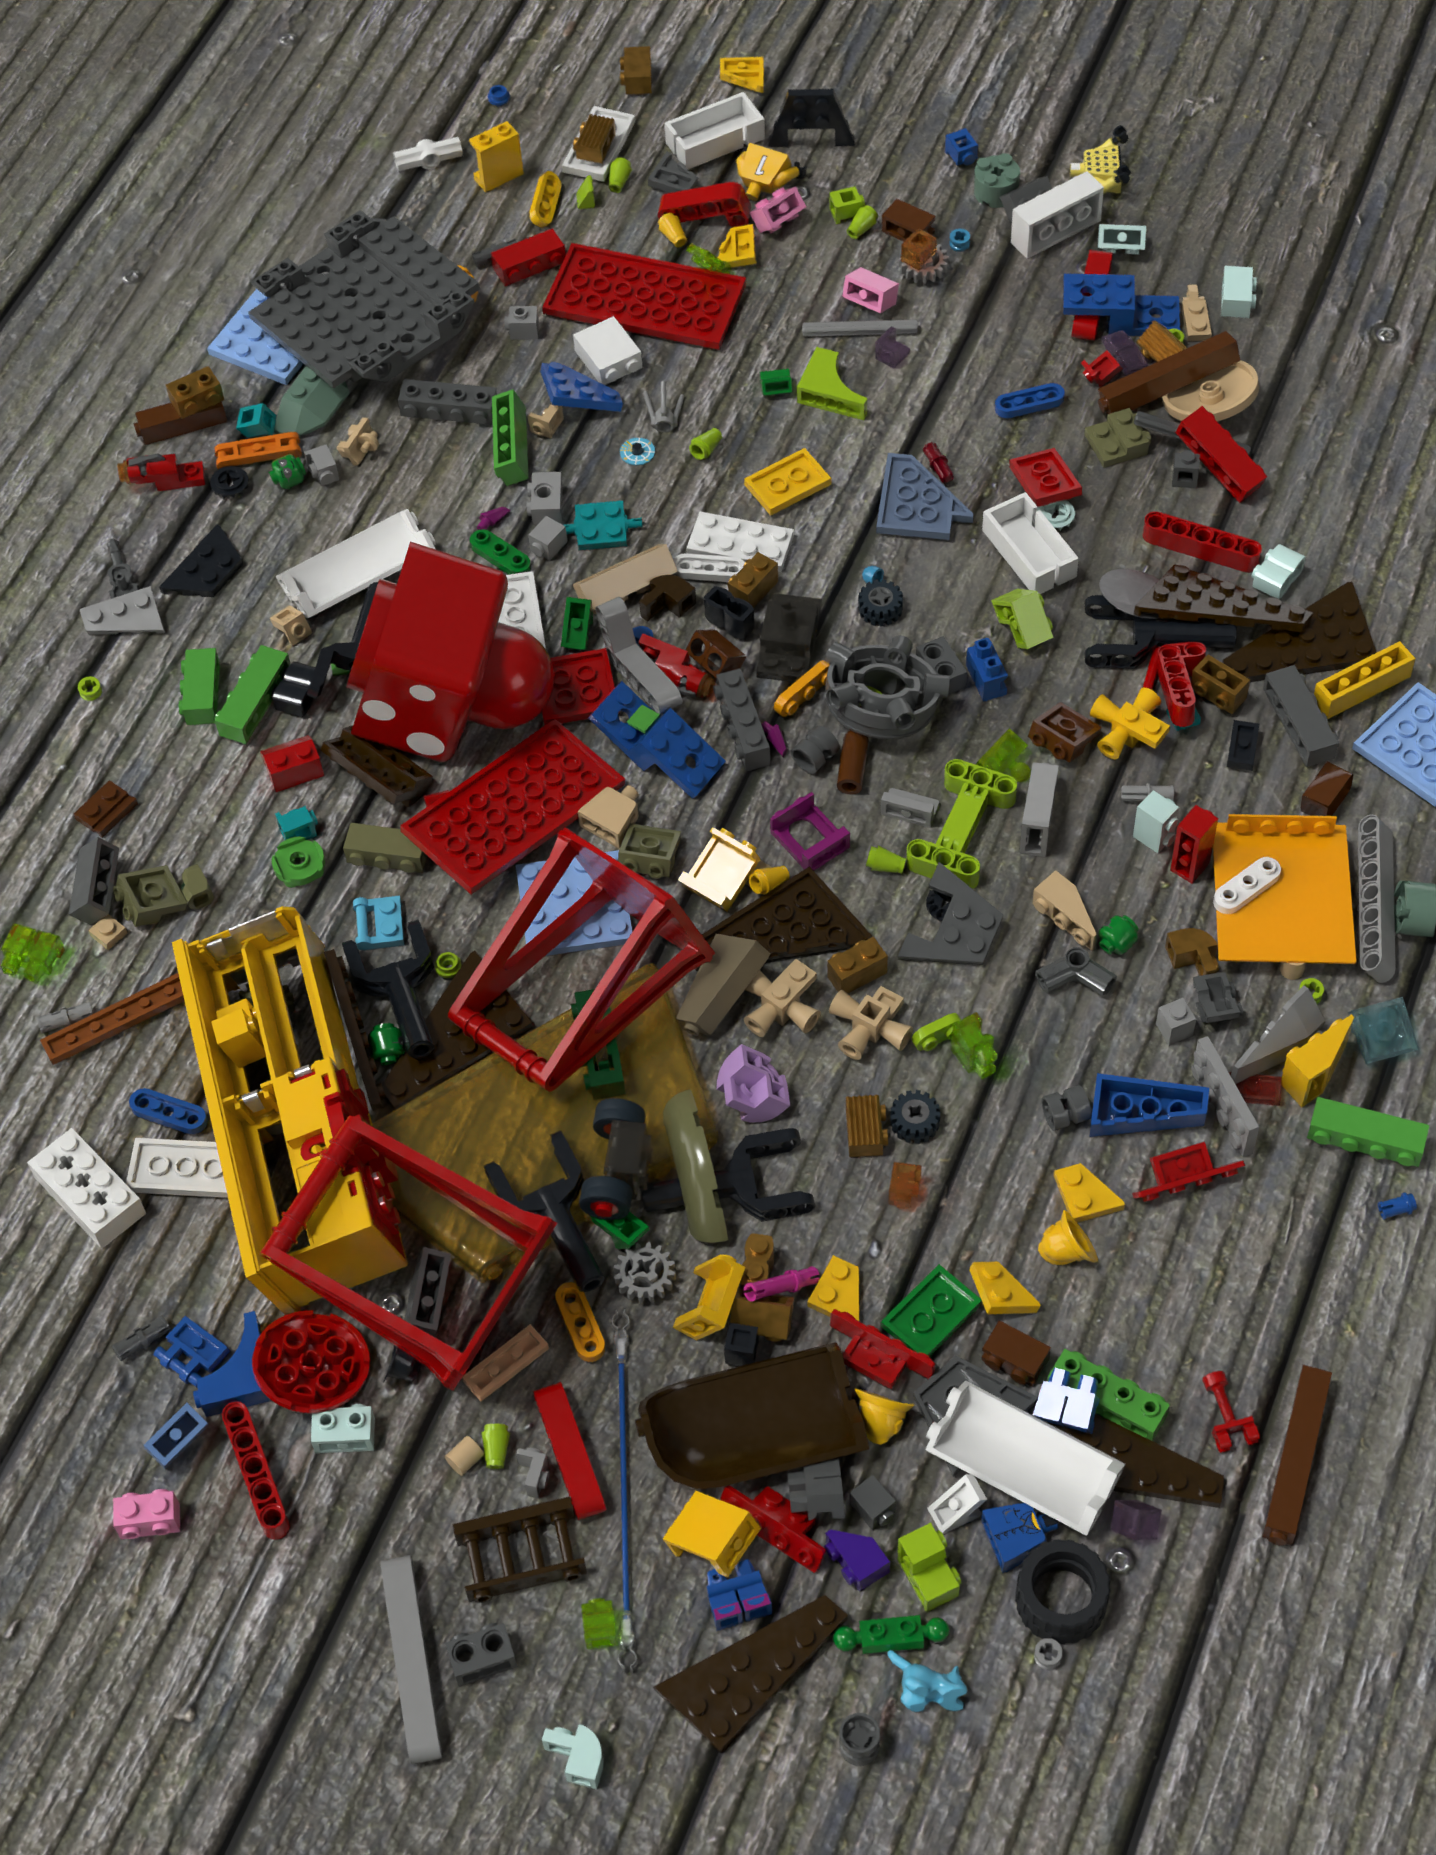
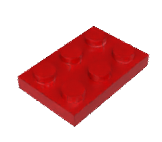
M1055 448L1009 460L1010 469L1037 507L1082 495V486Z

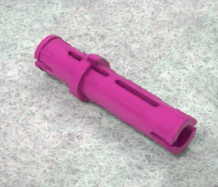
M813 1266L799 1271L787 1270L780 1276L747 1283L744 1286V1290L753 1289V1291L746 1292L744 1295L748 1301L752 1302L787 1291L790 1293L798 1292L802 1287L816 1285L820 1278L811 1279V1277L819 1275V1272Z

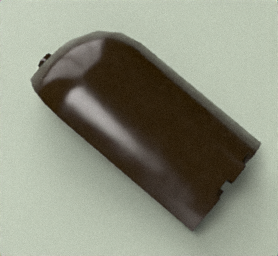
M836 1342L668 1385L649 1394L640 1401L638 1407L640 1419L635 1420L638 1436H645L657 1467L674 1482L695 1489L719 1488L870 1449L864 1421L855 1399L852 1400L850 1395L847 1396L845 1388L850 1387V1382L841 1349Z

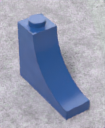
M255 1311L244 1313L243 1336L233 1356L215 1372L196 1379L198 1390L193 1391L197 1408L202 1407L206 1417L221 1414L227 1404L235 1401L245 1404L246 1407L272 1401L258 1386L252 1370L253 1352L256 1341L262 1333Z

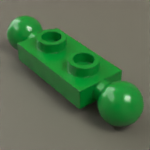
M920 1615L859 1621L860 1631L855 1632L854 1629L848 1626L838 1628L834 1633L833 1641L835 1646L841 1651H850L857 1644H861L863 1654L888 1652L889 1650L924 1648L925 1637L936 1643L946 1640L950 1628L944 1619L938 1617L930 1619L926 1625H921Z

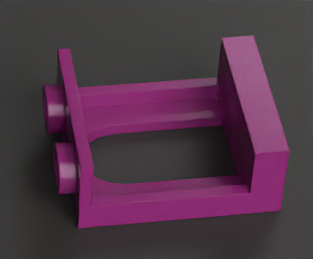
M812 792L804 797H799L792 805L784 810L777 811L770 818L771 834L803 869L810 866L814 871L850 848V832L844 826L837 829L814 804V794ZM798 820L808 821L820 832L824 839L804 850L789 833V827Z

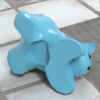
M893 1650L888 1651V1656L892 1663L903 1670V1692L900 1699L906 1708L913 1712H920L924 1710L925 1705L933 1701L946 1710L959 1711L963 1709V1702L958 1697L967 1693V1687L959 1674L958 1666H955L950 1673L942 1674L925 1665L911 1664Z

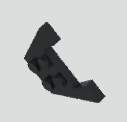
M788 89L779 117L775 121L772 134L768 138V147H788V129H835V146H855V136L851 133L850 125L843 115V109L834 89Z

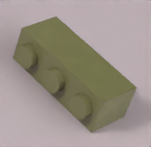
M350 823L343 847L347 863L355 866L367 865L380 869H397L407 873H423L427 855L401 833L400 829Z

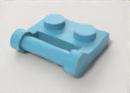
M400 896L375 899L359 897L353 900L358 934L355 943L359 950L404 946ZM374 911L376 936L374 937L368 936L367 912Z

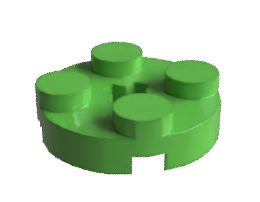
M300 836L286 839L277 847L278 851L272 856L274 873L287 887L292 888L311 883L324 874L325 856L322 847L314 840L312 842ZM296 858H300L301 860H305V861H304L303 863H301V864H298V865H295V864H294Z

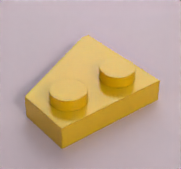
M764 57L720 58V80L764 93Z
M753 224L730 228L726 235V240L719 247L720 254L716 260L713 259L711 262L713 271L756 264L755 230Z
M1081 1163L1054 1170V1178L1066 1209L1077 1223L1124 1210V1201Z
M833 1255L807 1301V1307L831 1317L832 1311L836 1309L840 1312L851 1314L859 1321V1267Z
M1000 1262L972 1263L969 1270L987 1314L1038 1312L1041 1306L1039 1301Z

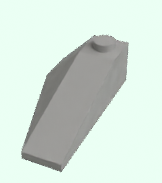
M1303 986L1283 1006L1282 1010L1284 1012L1277 1022L1271 1021L1267 1025L1260 1041H1254L1234 1065L1231 1078L1235 1084L1286 1061V1055L1291 1049L1297 1046L1300 1048L1314 1034L1318 1032L1323 1033L1321 1030L1325 1019L1306 986Z

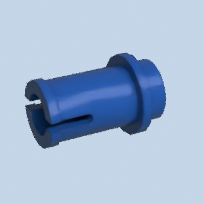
M1404 1192L1401 1193L1400 1197L1378 1202V1210L1383 1212L1380 1215L1385 1220L1406 1212L1408 1215L1412 1214L1414 1210H1417V1205L1413 1194Z

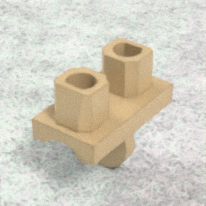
M362 418L358 425H351L348 429L349 439L341 441L337 446V450L342 457L349 458L353 465H359L368 450H377L379 447L378 434L371 428L370 420Z

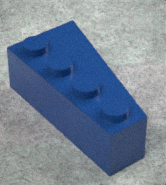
M1097 1073L1089 1137L1204 1126L1210 1088Z

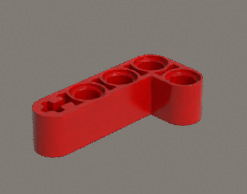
M727 182L664 194L660 200L657 216L660 219L667 213H673L678 216L681 223L725 215L731 227H739L749 224L751 203L741 184Z
M1199 642L1166 644L1158 649V677L1171 721L1179 727H1187L1194 723L1195 695L1189 677L1192 676L1193 669L1206 657V647Z

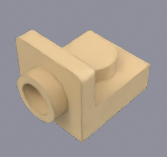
M550 404L548 408L544 409L542 416L530 413L528 415L529 430L536 435L551 439L564 419L562 406Z
M290 605L270 618L273 626L284 632L289 643L292 645L297 644L312 634L304 614Z

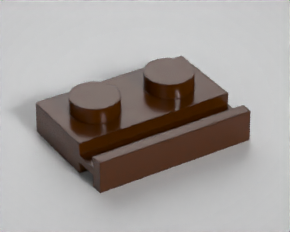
M109 780L74 813V817L78 822L91 831L98 833L103 838L138 805L135 797H131L128 795V792Z

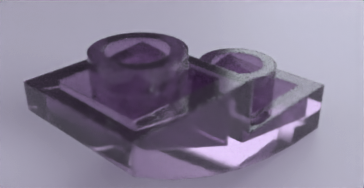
M1121 330L1101 338L1106 350L1114 358H1117L1125 375L1148 366L1140 349L1124 331Z

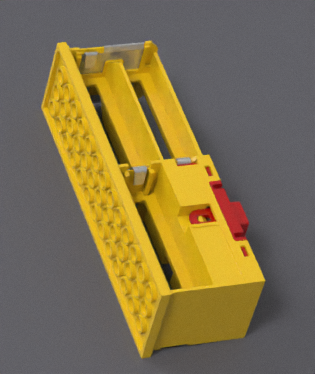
M281 906L276 908V911L269 912L199 941L198 939L187 943L181 938L172 942L245 1277L283 1314L287 1315L301 1311L300 1307L322 1297L259 1254L273 1233L272 1227H277L280 1222L263 1144L273 1141L272 1135L284 1133L295 1184L299 1193L320 1161L319 1155L325 1153L330 1145V1138H335L349 1115L372 1127L373 1125L364 1092L358 1085L330 971L324 954L325 945L315 932L312 931L311 927L307 925L296 908ZM289 964L292 967L301 965L324 1058L323 1060L315 1061L311 1067L309 1064L301 1066L278 969L284 968V966ZM246 982L249 984L271 1077L270 1081L260 1084L261 1090L257 1089L252 1092L250 1091L245 1066L238 1068L218 1046L211 1021L218 1019L216 1011L231 1005L228 992L240 989L238 985ZM361 1140L354 1150L355 1155L353 1157L350 1156L344 1165L345 1171H340L306 1224L310 1246L289 1253L292 1257L347 1288H352L408 1265L398 1227L401 1219L397 1209L392 1206V1199L395 1196L390 1183L399 1180L395 1163Z

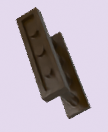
M570 1496L452 1524L457 1545H464L468 1551L474 1584L465 1586L469 1602L484 1603L491 1600L493 1596L560 1580L567 1582L575 1581L581 1578L582 1575L587 1574L584 1558L576 1560L574 1558L567 1522L575 1518ZM552 1524L556 1528L563 1563L545 1567L537 1530L541 1526ZM522 1531L526 1533L533 1570L516 1574L508 1537L511 1533ZM493 1538L497 1541L504 1577L486 1581L479 1543L482 1540Z

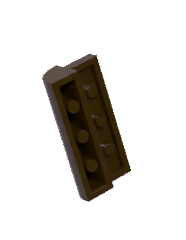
M353 725L343 728L340 737L322 743L320 751L329 756L330 760L344 767L349 774L359 778L368 788L375 790L386 801L393 804L401 802L407 807L415 804L427 791L433 778L431 774L395 748L351 735Z

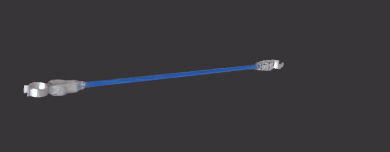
M616 1310V1314L612 1317V1326L615 1329L613 1334L615 1358L619 1366L623 1611L620 1620L621 1631L618 1634V1643L620 1649L623 1650L618 1655V1663L623 1668L622 1671L624 1673L625 1666L620 1663L619 1658L625 1652L624 1649H630V1653L636 1658L635 1662L630 1666V1670L633 1673L632 1668L636 1665L637 1657L635 1652L631 1650L635 1647L636 1635L633 1631L631 1611H629L624 1368L627 1359V1347L629 1346V1334L626 1330L629 1327V1317L625 1314L624 1310L623 1316L628 1320V1324L624 1326L623 1330H618V1327L613 1324L614 1319L618 1317Z

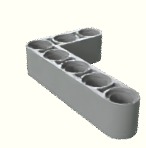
M617 597L597 606L596 614L607 654L616 670L655 712L662 714L669 708L672 709L681 705L683 701L676 685L636 644L628 610L622 598Z

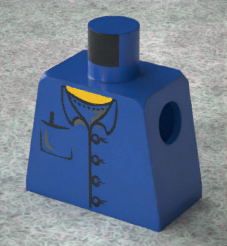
M1026 1503L982 1511L981 1522L1002 1573L1022 1564L1024 1558H1027L1031 1550L1046 1542L1045 1533L1058 1529L1056 1519L1046 1514L1036 1516L1033 1507Z

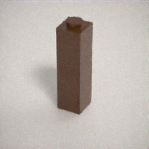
M222 402L181 419L172 403H167L135 412L138 422L133 424L137 437L142 436L145 445L226 423L227 418Z

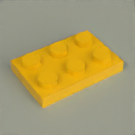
M803 448L744 478V485L771 516L831 485V477L806 448Z

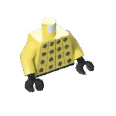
M1122 125L1117 126L1113 131L1114 138H1109L1099 147L1084 151L1083 163H1070V177H1075L1088 171L1104 187L1103 194L1107 192L1121 193V184H1127L1130 181L1129 175L1131 174L1127 165H1121L1120 146L1117 145L1118 143L1125 144L1128 141L1126 129Z

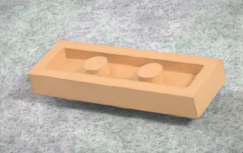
M530 1324L462 1377L463 1382L482 1402L549 1349V1345Z

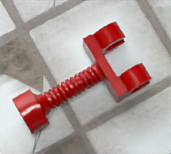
M1215 1371L1205 1375L1202 1378L1207 1392L1214 1393L1225 1422L1224 1424L1214 1426L1212 1430V1436L1215 1439L1218 1451L1220 1453L1229 1451L1232 1444L1228 1434L1241 1430L1247 1445L1258 1443L1260 1435L1254 1424L1253 1416L1236 1420L1224 1387L1228 1385L1225 1372Z

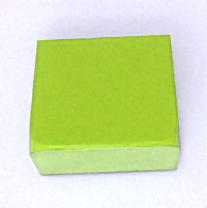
M591 175L585 178L576 193L578 209L594 208L595 206Z

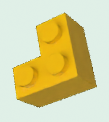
M246 998L216 1011L218 1019L211 1021L217 1044L238 1068L266 1057L255 1007Z

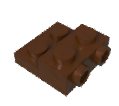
M1059 702L1033 720L1028 737L1034 745L1045 747L1052 752L1055 758L1066 760L1070 763L1084 752L1085 746L1100 735L1102 727L1062 702Z

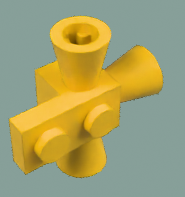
M1141 688L1133 705L1126 701L1121 708L1116 706L1104 694H1101L1096 699L1091 708L1090 717L1112 723L1111 732L1097 743L1098 749L1102 754L1116 760L1119 758L1124 745L1133 748L1139 740L1154 749L1157 748L1170 731V725L1150 715L1152 711L1161 705V699L1157 693L1149 688Z

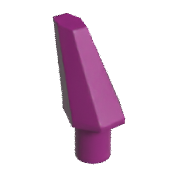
M499 507L481 513L479 517L481 521L477 526V530H487L489 526L493 527L510 512V509Z
M764 721L761 725L764 733L767 734L766 738L773 744L780 755L784 757L788 749L780 726L778 724L772 726Z

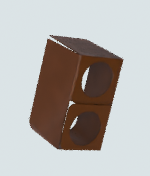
M696 630L685 649L688 651L689 656L715 678L717 674L740 669L747 657H737L744 656L745 654L717 630ZM703 643L705 645L704 653L702 652ZM712 653L720 655L722 659L720 668L709 659Z
M1327 761L1302 795L1300 811L1310 816H1332L1349 793L1354 774Z

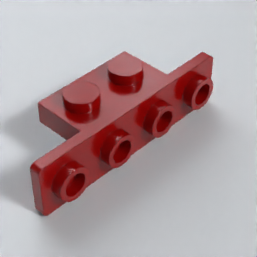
M1200 1142L1151 1157L1150 1162L1158 1185L1133 1192L1132 1195L1133 1198L1142 1197L1143 1202L1159 1198L1158 1192L1168 1189L1169 1194L1185 1190V1184L1195 1181L1196 1186L1212 1182L1211 1176L1221 1173L1222 1178L1238 1174L1237 1168L1245 1166L1244 1160L1213 1168L1206 1143Z
M836 1309L832 1311L830 1326L852 1338L842 1354L845 1365L889 1389H892L905 1367L927 1379L934 1375L935 1362L928 1355L909 1349L902 1341L891 1339L881 1334L876 1327L864 1325L847 1312H840Z
M730 1485L724 1488L720 1500L749 1511L761 1528L757 1536L813 1573L817 1572L826 1549L806 1536L813 1528L817 1518L809 1520L808 1512L806 1511L791 1513L790 1500L768 1486L753 1500Z

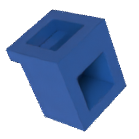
M964 128L946 135L945 153L952 157L957 166L963 163L970 165L978 157V144L967 129Z

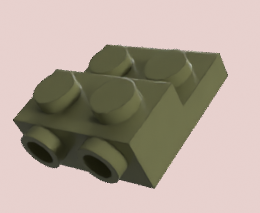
M1130 408L1108 414L1107 421L1085 427L1084 435L1103 468L1148 455L1149 444H1151L1150 433L1148 430L1143 431L1140 426L1134 424L1136 413L1133 414Z
M630 823L618 852V861L636 873L649 874L655 879L670 877L675 864V854L681 841V831Z
M167 865L118 874L116 886L113 887L115 900L117 902L122 901L124 905L123 914L127 921L132 920L135 927L160 922L161 915L184 911L187 907V901Z

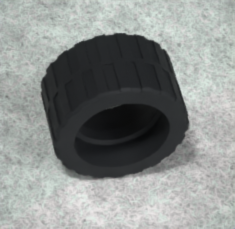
M1056 1539L1051 1542H1044L1036 1549L1031 1550L1021 1564L1015 1594L1016 1609L1018 1615L1022 1618L1023 1624L1035 1636H1039L1042 1639L1051 1638L1063 1645L1065 1643H1077L1079 1640L1091 1636L1101 1625L1108 1606L1111 1581L1107 1573V1567L1095 1551L1074 1540ZM1054 1570L1072 1572L1081 1577L1089 1586L1092 1592L1091 1601L1087 1607L1076 1613L1060 1614L1044 1607L1034 1594L1035 1581L1043 1574Z

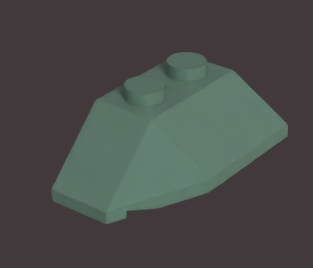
M306 366L282 397L274 433L296 432L299 434V438H301V435L311 433L325 426L349 395L346 382L344 381L333 389Z

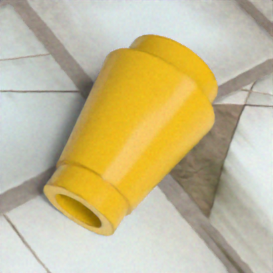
M673 213L663 215L658 221L659 230L675 247H682L686 244L687 238L678 216Z
M785 866L756 869L749 876L750 887L754 893L765 895L789 880V871Z

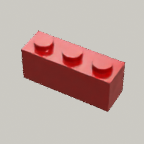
M553 228L491 252L493 270L504 286L563 263L566 256L565 245Z
M1195 805L1177 826L1170 871L1191 884L1194 883L1211 861L1218 818L1211 811Z

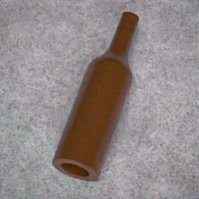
M851 730L843 738L837 789L842 793L853 795L862 790L869 739L867 736L860 735Z

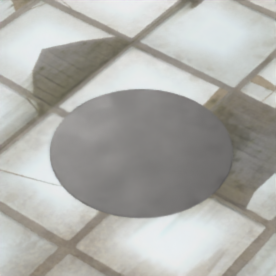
M1131 569L1112 570L1101 577L1099 583L1100 590L1113 606L1137 617L1159 618L1157 613L1141 612V616L1134 614L1135 605L1159 579L1147 573Z

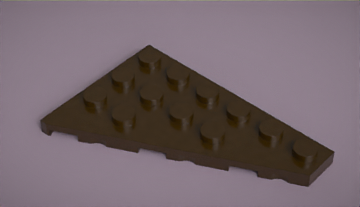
M1176 564L1135 605L1134 614L1141 616V612L1157 613L1159 618L1166 619L1174 618L1197 622L1198 617L1213 619L1216 624H1232L1246 627H1254L1255 623L1269 624L1271 629H1285L1295 632H1302L1311 622L1313 612L1307 611L1301 606L1284 603L1278 598H1270L1258 594L1255 590L1244 589L1232 582L1221 581L1209 574L1198 573L1186 566Z
M1347 582L1305 608V610L1313 612L1311 622L1302 632L1271 629L1223 659L1222 663L1250 679V682L1265 680L1266 673L1295 665L1299 674L1303 675L1346 669L1377 652L1353 582Z
M810 866L702 934L709 945H711L716 934L756 940L771 953L767 960L853 947L857 942L861 940L866 941L872 937Z
M475 950L469 954L425 1020L434 1044L432 1053L424 1058L415 1059L411 1056L409 1057L405 1049L404 1054L401 1055L382 1084L386 1100L395 1113L493 1053L486 1046L474 1042L473 1037L466 1036L463 1030L448 1018L450 1008L482 961V958ZM507 990L480 1011L486 1019L492 1020L498 1029L512 1039L518 1038L533 1028L531 1020Z

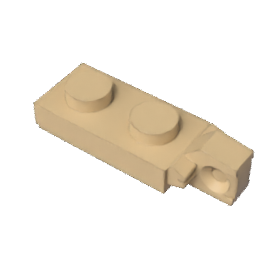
M1197 284L1187 285L1188 291L1186 297L1182 299L1181 307L1187 342L1204 341L1212 336L1206 300H1204V296H1199Z

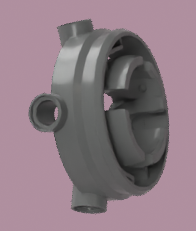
M902 635L895 636L889 646L865 645L849 649L835 642L828 649L825 661L830 664L825 684L826 703L837 721L853 732L877 739L904 738L919 732L929 724L937 708L939 698L948 697L950 677L949 675L936 674L927 662L911 653L913 644L909 638ZM901 681H903L906 685V688L898 692L900 688ZM866 686H871V687H873V688L879 690L880 692H882V693H887V694H889V695H884V694H879V693L873 692L872 690L868 689ZM916 705H920L921 709L916 710Z

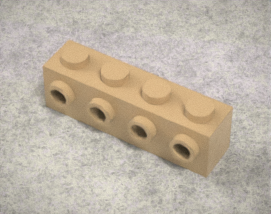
M658 544L574 583L573 587L578 598L592 600L593 614H596L597 606L617 597H621L623 601L629 599L628 594L635 591L637 594L649 590L652 579L662 575H671L678 572L667 544Z

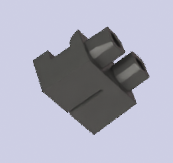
M839 1458L803 1466L804 1472L788 1473L791 1513L808 1511L809 1520L814 1519L818 1512H832L833 1519L845 1518Z

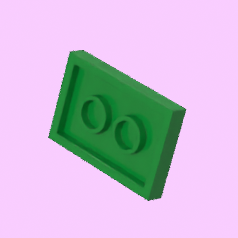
M939 1264L881 1321V1327L892 1337L902 1341L909 1349L917 1353L922 1352L930 1357L982 1305V1300Z

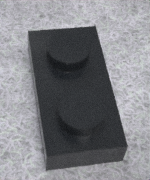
M1234 720L1226 767L1253 770L1259 723Z

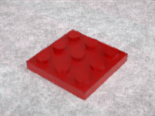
M606 648L550 658L554 670V686L551 697L542 710L544 725L554 719L560 724L588 719L611 693L615 686Z

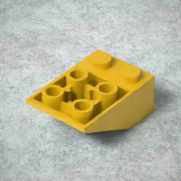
M1352 1014L1343 1020L1341 1018L1337 1019L1330 1025L1328 1030L1322 1034L1320 1032L1314 1034L1305 1045L1300 1048L1298 1046L1294 1047L1287 1053L1280 1085L1301 1107L1324 1093L1347 1045L1354 1020Z

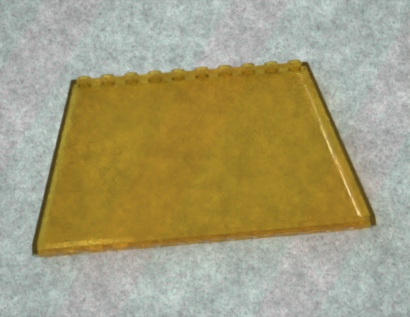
M650 963L631 973L611 1003V1011L659 970L658 967ZM668 991L616 1036L626 1095L593 1100L592 1091H586L583 1074H588L587 1066L580 1067L558 1088L548 1092L537 1083H531L526 1080L525 1075L518 1074L511 1064L493 1053L372 1123L375 1129L496 1195L483 1167L494 1161L500 1165L518 1202L523 1200V1196L562 1178L567 1179L554 1154L555 1148L550 1138L551 1134L559 1130L565 1136L582 1169L584 1181L594 1176H607L613 1141L599 1136L593 1129L596 1106L605 1099L618 1098L629 1100L640 1105L645 1111L646 1117L642 1136L632 1142H618L613 1178L620 1179L629 1184L633 1193L641 1191V1184H647L656 1178H663L672 1168L676 1167L663 1123V1110L667 1102L676 1094L691 1089L698 1109L697 1116L703 1127L708 1149H711L719 1141V1134L680 1023L676 1020L677 1015ZM572 1009L565 1011L522 1036L516 1042L526 1049L534 1050L537 1053V1057H543L548 1062L575 1021L573 1020ZM606 1046L595 1054L597 1071H600L598 1062L608 1060ZM395 1164L399 1180L390 1183L395 1196L392 1199V1206L397 1209L400 1219L404 1224L439 1251L451 1254L450 1259L480 1283L496 1279L502 1274L503 1270L519 1263L524 1254L522 1250ZM581 1191L570 1208V1212L577 1225L585 1221H592L590 1215L580 1208ZM549 1236L541 1250L547 1248L551 1241H553L551 1236Z

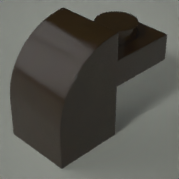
M675 575L658 576L650 581V592L644 594L639 601L640 615L648 622L662 609L667 608L680 618L696 604V589L681 577Z

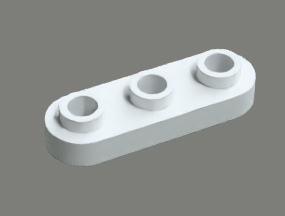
M685 553L679 554L673 559L678 572L674 573L675 576L683 579L728 582L734 574H737L743 568L745 563L738 557Z
M1270 857L1260 858L1218 888L1213 900L1216 910L1223 914L1235 913L1275 884L1281 872L1279 862ZM1244 881H1249L1251 884H1246ZM1228 895V896H1231L1232 898L1228 899V898H1225L1224 896Z

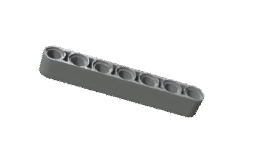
M1371 814L1365 816L1358 825L1360 966L1377 982L1385 983L1393 977L1396 969L1392 830L1376 815Z
M411 1555L381 1561V1571L410 1763L413 1765L442 1759Z

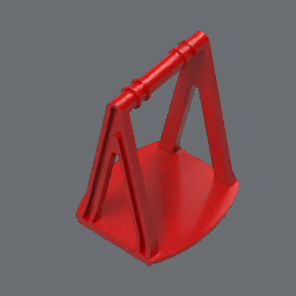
M566 827L557 833L558 837L550 857L448 1012L449 1020L460 1027L466 1036L473 1037L474 1042L489 1048L511 1064L518 1074L525 1075L526 1080L531 1083H537L548 1092L558 1088L686 974L706 962L710 963L713 959L712 956L715 954L672 895ZM575 857L592 878V885L577 902L509 958ZM613 900L622 909L636 918L639 923L547 1062L545 1058L537 1057V1053L534 1050L526 1049L498 1029L495 1023L490 1019H486L480 1011L605 904ZM657 934L682 949L602 1019Z
M349 1115L335 1138H330V1145L325 1153L319 1155L320 1161L288 1210L282 1212V1219L277 1227H272L273 1233L259 1254L425 1365L443 1386L453 1391L466 1373L557 1223L548 1216L527 1212L514 1206L356 1117ZM360 1140L524 1252L463 1353L287 1254L293 1245H297L298 1241L296 1239L302 1230L308 1228L307 1222L340 1171H345L344 1165L350 1156L353 1157L355 1155L354 1150Z

